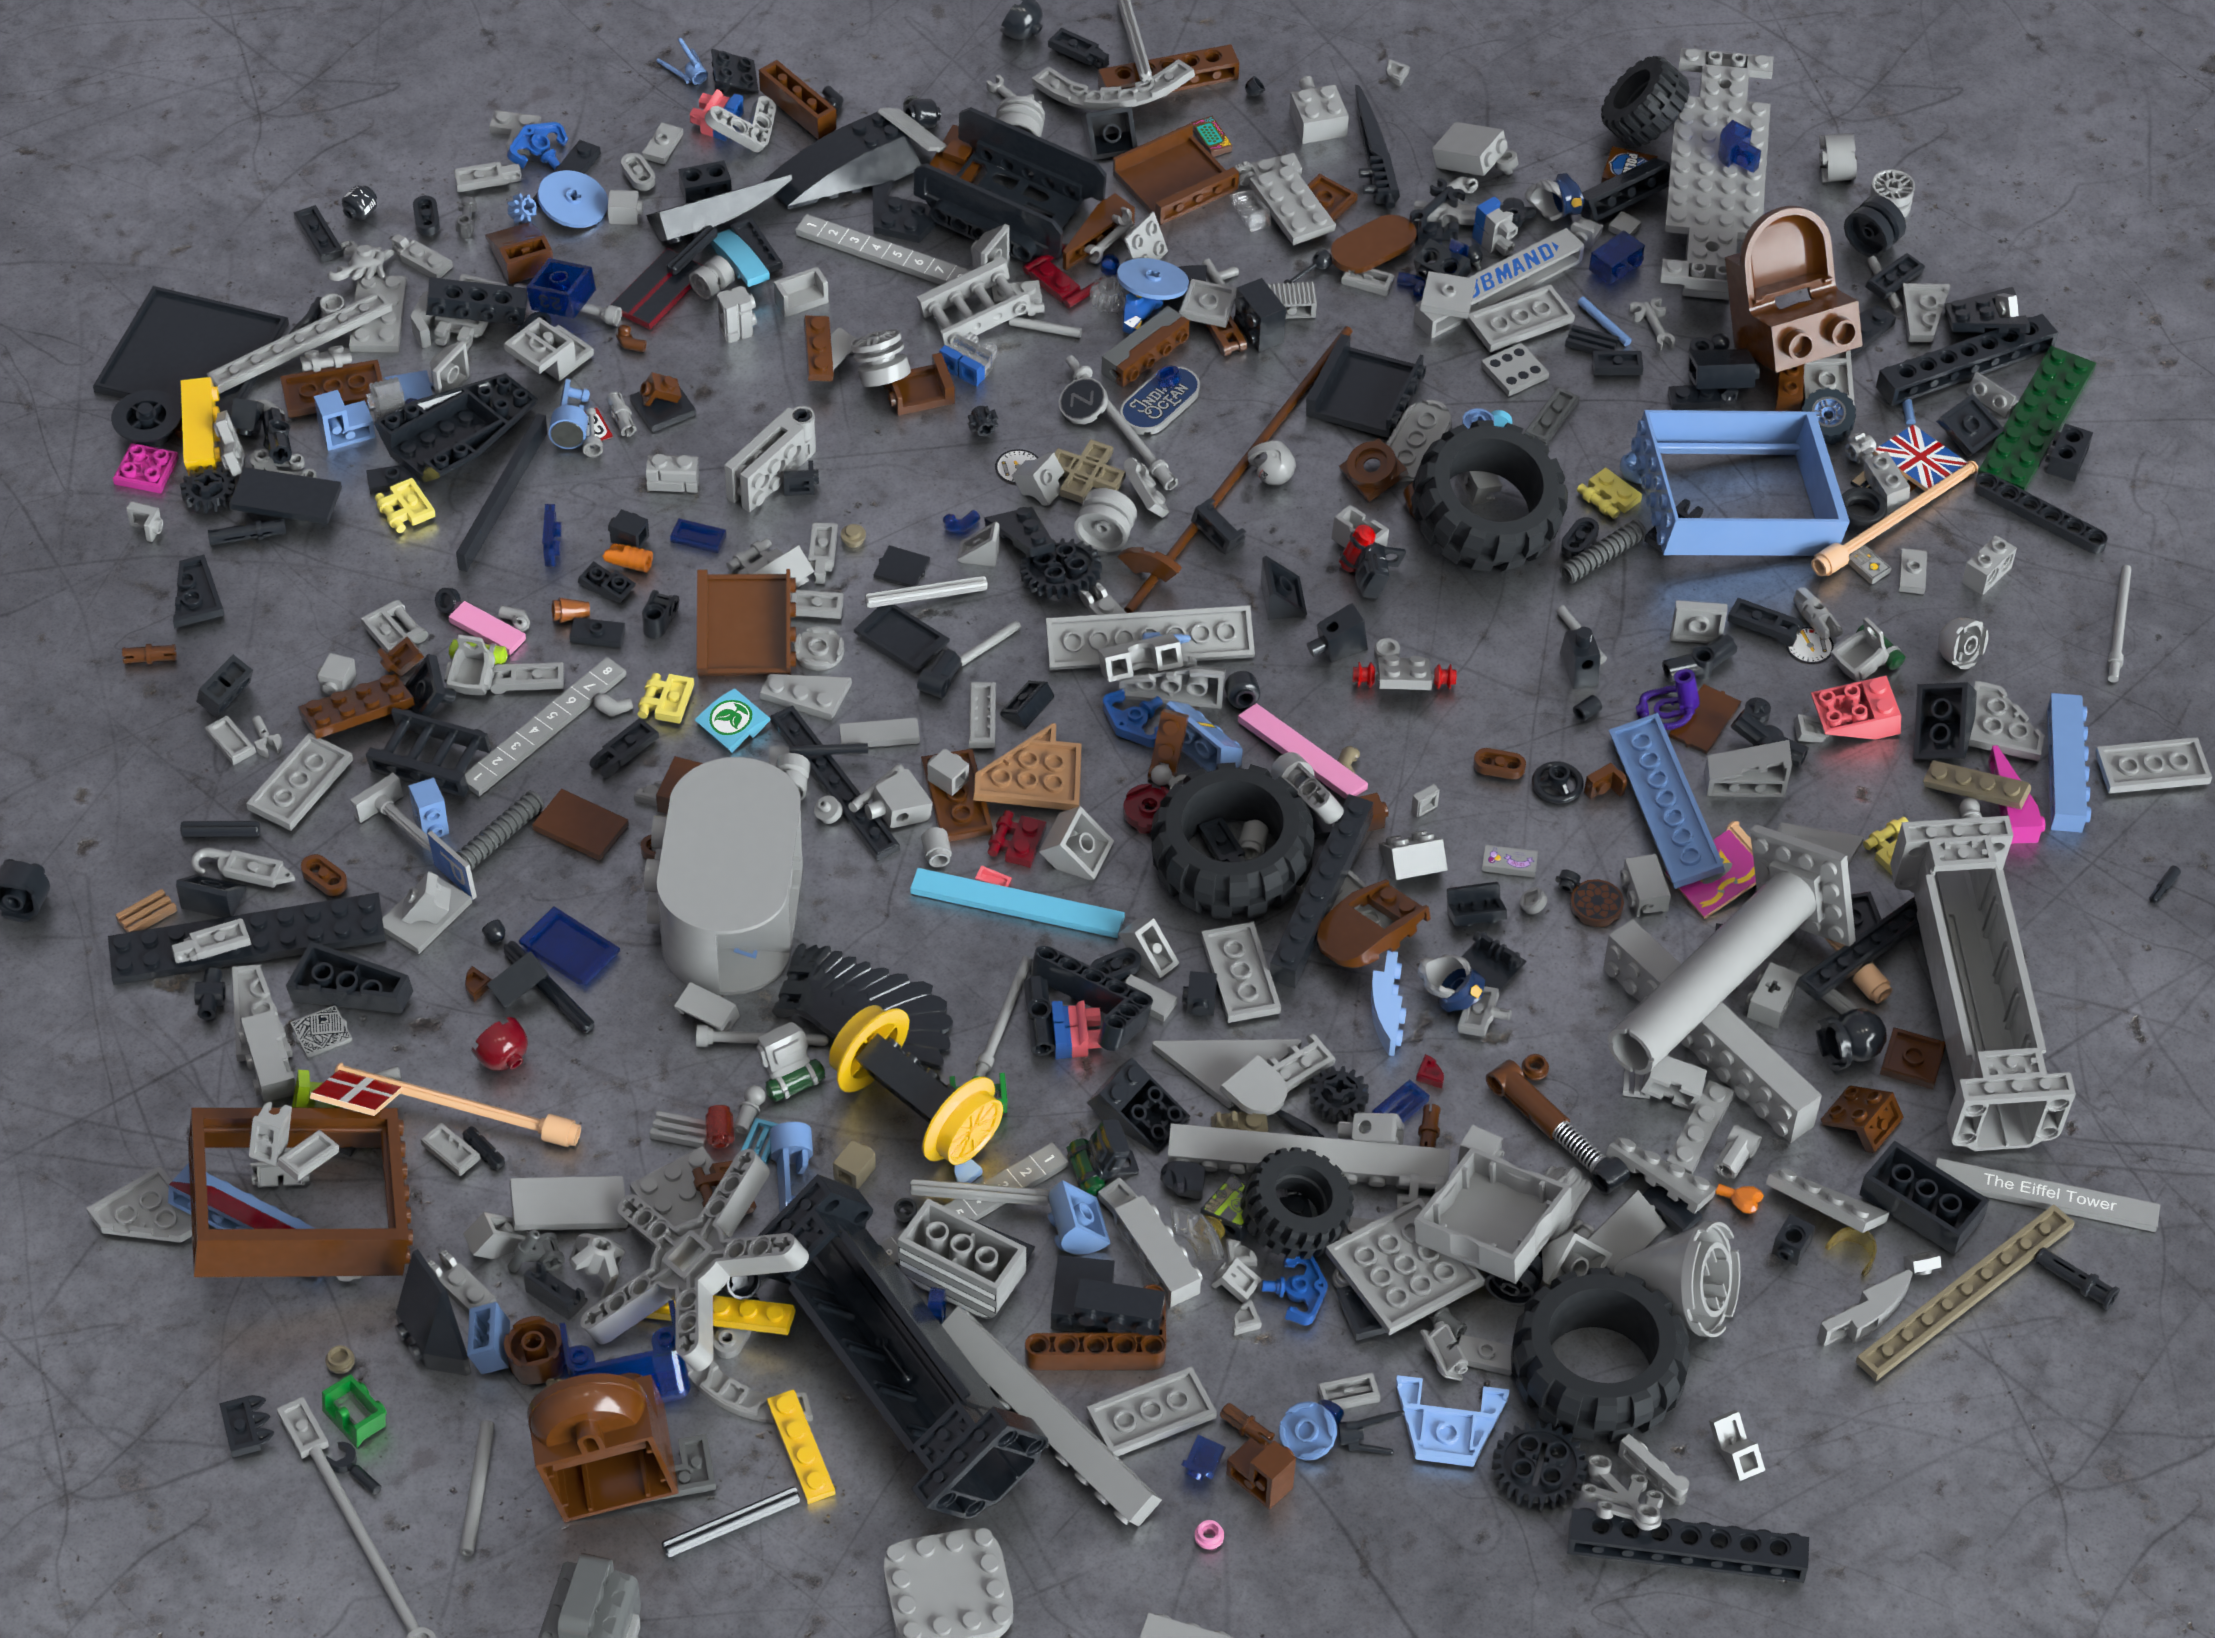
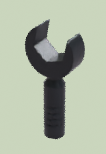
M337 1442L338 1448L346 1453V1457L335 1461L326 1456L333 1471L336 1473L350 1471L351 1475L373 1495L377 1494L382 1486L363 1468L356 1465L357 1456L354 1447L347 1442Z

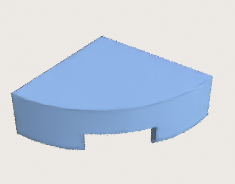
M972 1159L955 1165L956 1182L972 1183L982 1175V1168Z

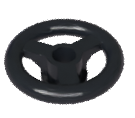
M1552 761L1539 766L1532 776V787L1535 793L1545 801L1563 804L1579 797L1584 788V780L1581 773L1574 766L1565 762ZM1549 770L1547 776L1541 777L1544 772ZM1570 774L1576 780V787L1572 792L1567 788ZM1541 786H1551L1553 789L1558 790L1562 796L1551 795L1545 792Z

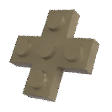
M1090 439L1081 455L1057 448L1054 453L1064 470L1062 476L1066 477L1060 488V496L1079 503H1083L1084 498L1092 487L1118 491L1126 478L1124 470L1106 465L1113 454V447Z

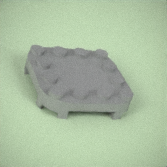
M962 1529L917 1537L892 1544L888 1547L887 1555L884 1559V1582L886 1583L897 1638H1000L1009 1629L1011 1623H1013V1599L1002 1550L989 1529Z

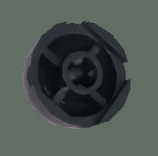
M1022 0L1023 2L1020 5L1014 4L1003 20L1001 26L1004 28H1001L1000 31L1006 36L1019 41L1026 40L1031 35L1036 37L1043 28L1041 24L1043 12L1036 0Z

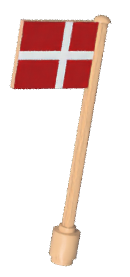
M339 1063L335 1067L334 1074L312 1091L310 1099L375 1116L395 1097L403 1094L538 1131V1134H541L542 1141L564 1147H569V1145L576 1146L581 1134V1125L576 1124V1121L550 1113L546 1118L538 1119L344 1066L343 1063Z

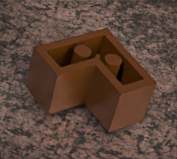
M1250 1438L1227 1459L1226 1475L1270 1510L1293 1488L1296 1457L1288 1447L1281 1446L1275 1440L1266 1446Z

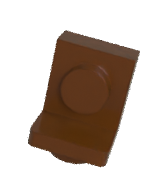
M1609 763L1586 776L1584 793L1591 799L1598 794L1606 793L1611 788L1621 797L1625 794L1627 778L1621 770H1618L1612 763Z

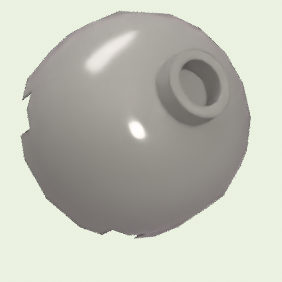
M1957 617L1950 620L1939 633L1938 649L1941 656L1957 668L1969 669L1977 663L1973 660L1977 658L1978 654L1983 656L1988 644V630L1983 627L1982 624L1984 623L1970 617Z

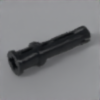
M2045 1247L2041 1249L2035 1259L2036 1264L2043 1266L2058 1277L2079 1288L2080 1293L2085 1298L2089 1296L2103 1304L2102 1307L2105 1310H2108L2113 1305L2120 1292V1288L2117 1286L2111 1287L2101 1281L2099 1275L2085 1273Z

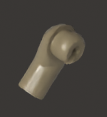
M1347 746L1342 749L1337 761L1355 773L1351 765L1352 762L1357 761L1355 757L1359 758L1360 752L1357 748H1353V746Z

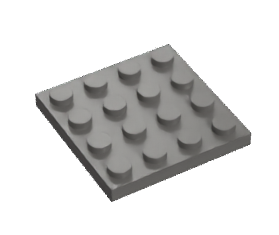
M1421 1198L1326 1246L1328 1257L1388 1335L1484 1286L1485 1279L1476 1267L1416 1243L1414 1219L1426 1205Z

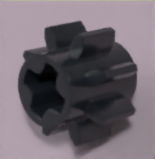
M977 406L971 411V415L967 416L969 419L967 424L970 431H977L978 436H988L995 431V427L999 426L997 423L999 418L995 409L990 411L988 406Z

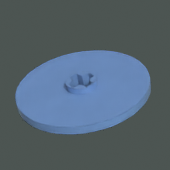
M570 170L557 171L546 176L538 188L537 198L541 209L548 217L559 224L573 228H585L599 223L606 215L608 209L607 194L595 179L586 174Z
M1151 258L1131 259L1122 263L1117 270L1119 284L1127 291L1144 298L1155 300L1174 299L1182 296L1187 291L1189 285L1187 275L1180 268L1162 260Z

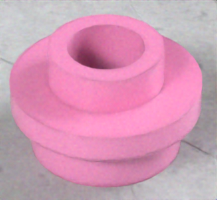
M1203 1521L1195 1529V1541L1204 1549H1215L1224 1540V1530L1216 1521ZM1211 1534L1214 1538H1206L1204 1536Z

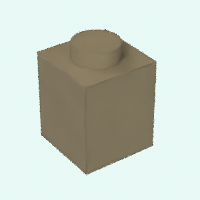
M851 1140L833 1162L834 1179L859 1189L876 1169L875 1152L869 1146Z

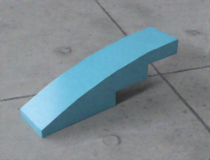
M730 229L717 233L718 236L710 243L718 256L727 260L738 279L742 278L747 287L770 280L769 271L738 235Z

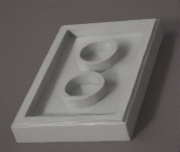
M437 877V882L451 889L449 911L437 925L428 921H416L412 924L401 921L403 903L406 896L383 917L385 934L417 954H420L472 903L471 896L440 877Z

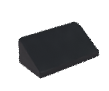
M1028 680L1001 710L1000 715L1020 727L1027 728L1054 698V693L1048 682Z

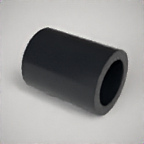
M1590 695L1573 707L1575 717L1581 722L1586 721L1602 710L1601 701L1595 695Z

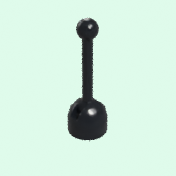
M1322 248L1313 256L1312 265L1292 279H1286L1283 283H1294L1314 268L1327 269L1333 264L1331 254Z

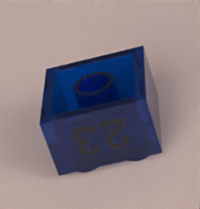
M551 258L545 262L526 287L531 310L573 319L596 291L591 266Z

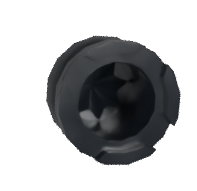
M1864 1008L1848 1010L1841 1014L1838 1019L1834 1016H1829L1818 1020L1821 1029L1816 1030L1817 1043L1822 1056L1828 1055L1832 1064L1829 1067L1834 1071L1850 1067L1852 1061L1865 1062L1871 1060L1881 1053L1887 1041L1886 1027L1881 1018L1874 1012Z

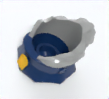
M1567 173L1558 174L1554 181L1549 179L1540 180L1536 184H1532L1525 193L1528 203L1534 205L1543 217L1549 218L1550 221L1561 217L1564 218L1567 214L1571 216L1581 214L1584 205V197L1579 185Z
M1444 954L1436 959L1427 957L1419 961L1418 976L1424 981L1425 989L1431 994L1439 996L1437 1003L1447 1012L1468 1009L1482 998L1485 979L1475 969L1470 967L1469 962L1465 958Z

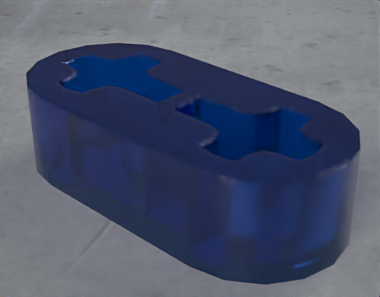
M931 1287L928 1308L940 1324L945 1321L946 1288Z

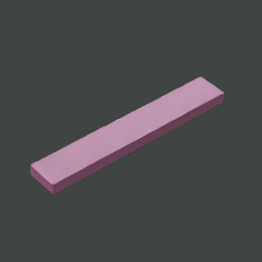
M1257 703L1238 715V722L1280 753L1295 752L1312 766L1314 777L1345 800L1348 794L1358 796L1367 790L1368 783Z

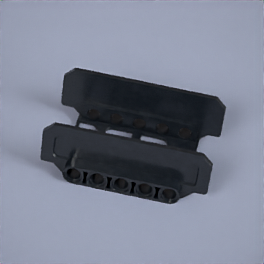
M972 107L964 109L959 113L958 138L970 144L975 152L957 175L954 176L927 163L914 169V195L925 200L930 206L929 214L934 222L973 240H979L985 232L1007 224L1010 226L1009 256L1024 262L1030 261L1033 256L1038 258L1039 256L1049 255L1058 259L1062 254L1063 227L1085 199L1093 198L1102 201L1105 198L1107 174L1098 162ZM972 162L983 165L987 172L977 186L960 178ZM996 174H1003L1019 182L1011 190L994 182L992 177ZM1030 186L1046 193L1049 199L1039 202L1023 195V192ZM1029 205L1053 217L1051 219L1024 206Z

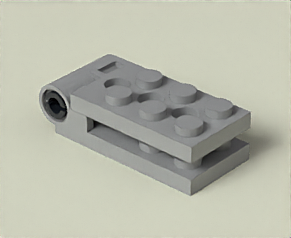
M798 406L793 409L788 407L724 465L726 497L729 501L735 503L741 498L742 508L750 513L756 506H760L773 491L778 490L784 482L783 471H797L816 452L815 414L810 407Z

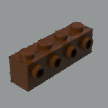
M775 60L759 69L760 91L773 100L776 105L818 140L837 129L836 108L782 63Z

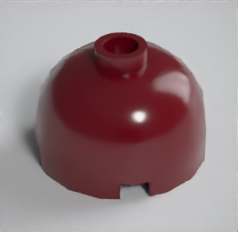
M508 1017L509 1022L502 1024L500 1021L494 1023L476 1039L478 1047L476 1049L472 1047L471 1051L484 1067L494 1071H503L509 1068L513 1070L522 1064L523 1056L526 1054L528 1039L523 1027L516 1018Z

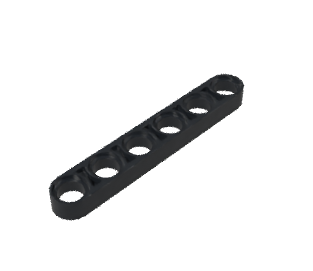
M1981 473L1977 476L1974 491L1979 496L2090 553L2098 554L2105 550L2108 537L2099 528L1991 473ZM1987 482L1990 483L1992 487L1985 488L1981 486L1980 483ZM2009 493L2013 495L2014 498L2006 499L2002 496V494ZM2030 504L2033 505L2036 509L2027 510L2026 508H2024V505ZM2054 516L2057 518V521H2048L2045 517ZM2075 527L2079 529L2080 532L2073 533L2070 532L2067 528ZM2096 538L2102 543L2094 544L2089 539Z

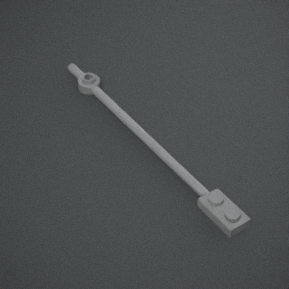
M304 1397L277 1408V1414L301 1458L303 1459L311 1455L409 1632L407 1638H436L435 1633L431 1629L419 1627L325 1457L322 1449L329 1447L328 1440Z

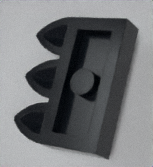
M250 1395L219 1403L232 1458L260 1451L261 1445L269 1441L274 1435V1431L260 1428L269 1420L270 1415L264 1412H255L265 1403L266 1399L264 1397Z

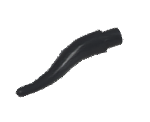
M316 297L307 314L294 326L290 333L318 319L322 312L320 308L322 297Z
M1281 1109L1274 1113L1299 1135L1324 1138V1135L1319 1133L1315 1127Z

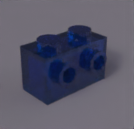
M1623 230L1591 252L1589 270L1610 285L1616 280L1622 279L1633 268H1638L1642 264L1645 245Z

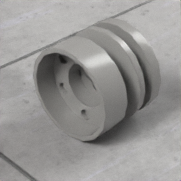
M1012 96L1000 102L995 118L1041 137L1045 112L1042 106L1031 98Z
M888 329L872 332L851 343L852 352L856 353L854 355L855 361L865 362L858 367L859 377L863 386L874 387L889 384L911 373L907 355L897 354L904 349V344L900 341L901 333L899 330Z

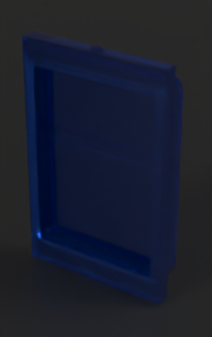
M555 906L519 939V944L524 946L527 952L531 951L536 958L579 985H586L620 952L618 946Z

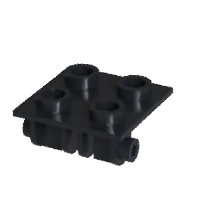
M711 49V64L714 69L713 79L716 82L715 91L718 89L725 94L729 87L733 86L755 93L759 92L754 60L725 51Z
M1477 931L1472 939L1475 941L1474 944L1461 956L1469 962L1472 969H1475L1485 979L1484 986L1498 988L1499 992L1527 962L1520 957V953L1510 950L1505 944L1500 945L1499 940L1493 941L1484 931L1482 933Z

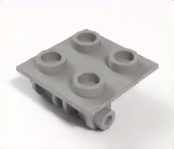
M1151 212L1124 238L1130 257H1127L1125 262L1137 258L1160 260L1168 252L1154 212Z

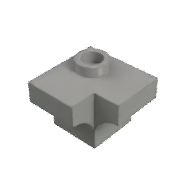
M1047 452L1038 459L1025 460L1012 474V477L1022 495L1033 496L1042 505H1050L1060 494L1061 485L1058 479L1063 475L1064 470L1054 452Z

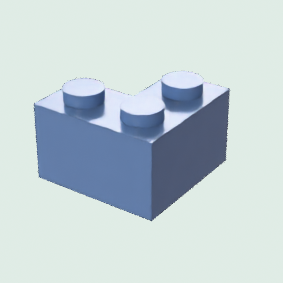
M338 390L314 396L319 431L328 451L376 438L374 422L365 400L345 406Z

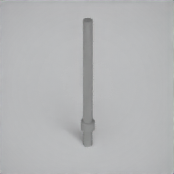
M2129 565L2121 567L2112 649L2108 654L2107 661L2109 667L2108 680L2110 682L2118 681L2119 670L2123 666L2122 645L2131 577V567Z
M1024 955L1022 957L984 1052L978 1056L974 1076L985 1077L986 1073L993 1066L995 1061L993 1056L1033 959L1030 956Z

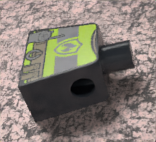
M1232 1173L1200 1208V1225L1230 1239L1242 1241L1249 1233L1247 1229L1249 1224L1244 1223L1241 1215L1243 1210L1240 1207V1199L1243 1196L1242 1191L1246 1184Z

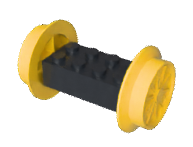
M878 1005L868 1006L859 1011L841 1029L829 1053V1064L837 1071V1084L839 1088L848 1093L856 1092L876 1080L929 1123L922 1143L923 1155L928 1160L939 1161L946 1159L953 1165H959L973 1158L992 1138L1003 1115V1105L994 1097L995 1086L993 1081L988 1077L982 1076L966 1082L957 1090L950 1084L946 1085L933 1070L924 1068L910 1052L905 1053L901 1049L909 1030V1017L906 1012L898 1008L885 1011Z

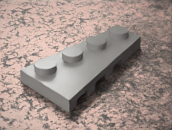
M1780 1169L1770 1173L1766 1181L1767 1185L1862 1233L1886 1223L1890 1213L1797 1176L1795 1172L1789 1169Z

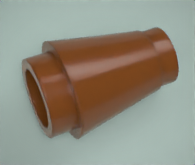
M559 597L558 600H552L553 621L559 620V623L574 620V617H589L590 604L589 602Z

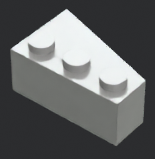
M1789 740L1707 755L1704 770L1706 795L1722 797H1785L1792 767Z

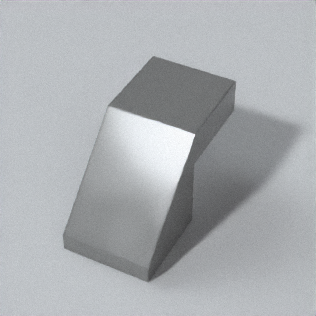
M428 291L423 292L410 316L412 332L422 349L431 346L429 327L435 325L436 317L426 315Z
M1733 1410L1709 1420L1716 1447L1737 1480L1741 1481L1765 1471L1758 1444L1746 1438L1738 1411Z

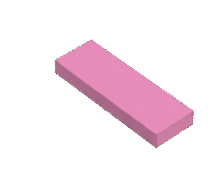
M466 601L449 616V623L469 634L482 638L484 642L490 645L494 643L499 646H505L508 655H511L526 640L525 633Z

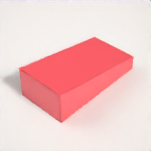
M981 866L975 880L1008 887L1012 878Z

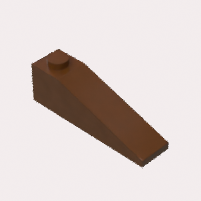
M1116 193L1107 199H1103L1063 250V269L1068 270L1090 254L1085 253L1084 249L1090 244L1097 245L1119 226V224L1113 222L1112 215L1115 214L1122 218L1121 207L1131 210V220L1135 223V207Z

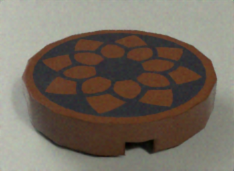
M1600 879L1587 880L1580 883V887L1576 886L1570 899L1571 912L1574 916L1576 914L1582 923L1593 927H1604L1621 917L1624 907L1623 894L1610 882Z

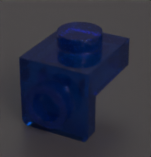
M1197 1435L1187 1460H1183L1181 1465L1188 1469L1187 1475L1202 1481L1204 1477L1212 1480L1226 1447Z

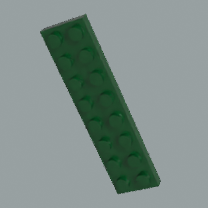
M2050 346L2003 427L2005 431L1998 435L1980 466L1977 476L1981 473H1991L2025 491L2051 447L2056 432L2060 431L2095 370L2096 362Z

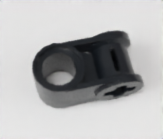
M658 590L651 592L649 600L642 611L643 632L647 637L660 638L665 634L672 618L675 617L678 611L679 596L673 595L671 597L659 594Z

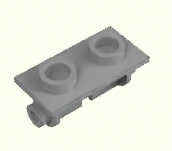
M1978 372L1975 373L1966 392L1969 395L1973 393L1981 403L2004 418L2007 417L2010 408L2014 409L2019 402L2016 400L2017 397L2015 395H2012Z
M260 1160L257 1163H250L253 1171L257 1172V1174H252V1185H258V1188L278 1187V1176H283L284 1186L304 1185V1182H310V1173L296 1181L277 1164L274 1166Z
M1440 1321L1434 1325L1432 1332L1421 1330L1420 1332L1425 1339V1346L1433 1354L1439 1373L1445 1378L1463 1381L1461 1374L1468 1370V1361L1459 1345H1455L1451 1349L1449 1348L1457 1341L1449 1325Z

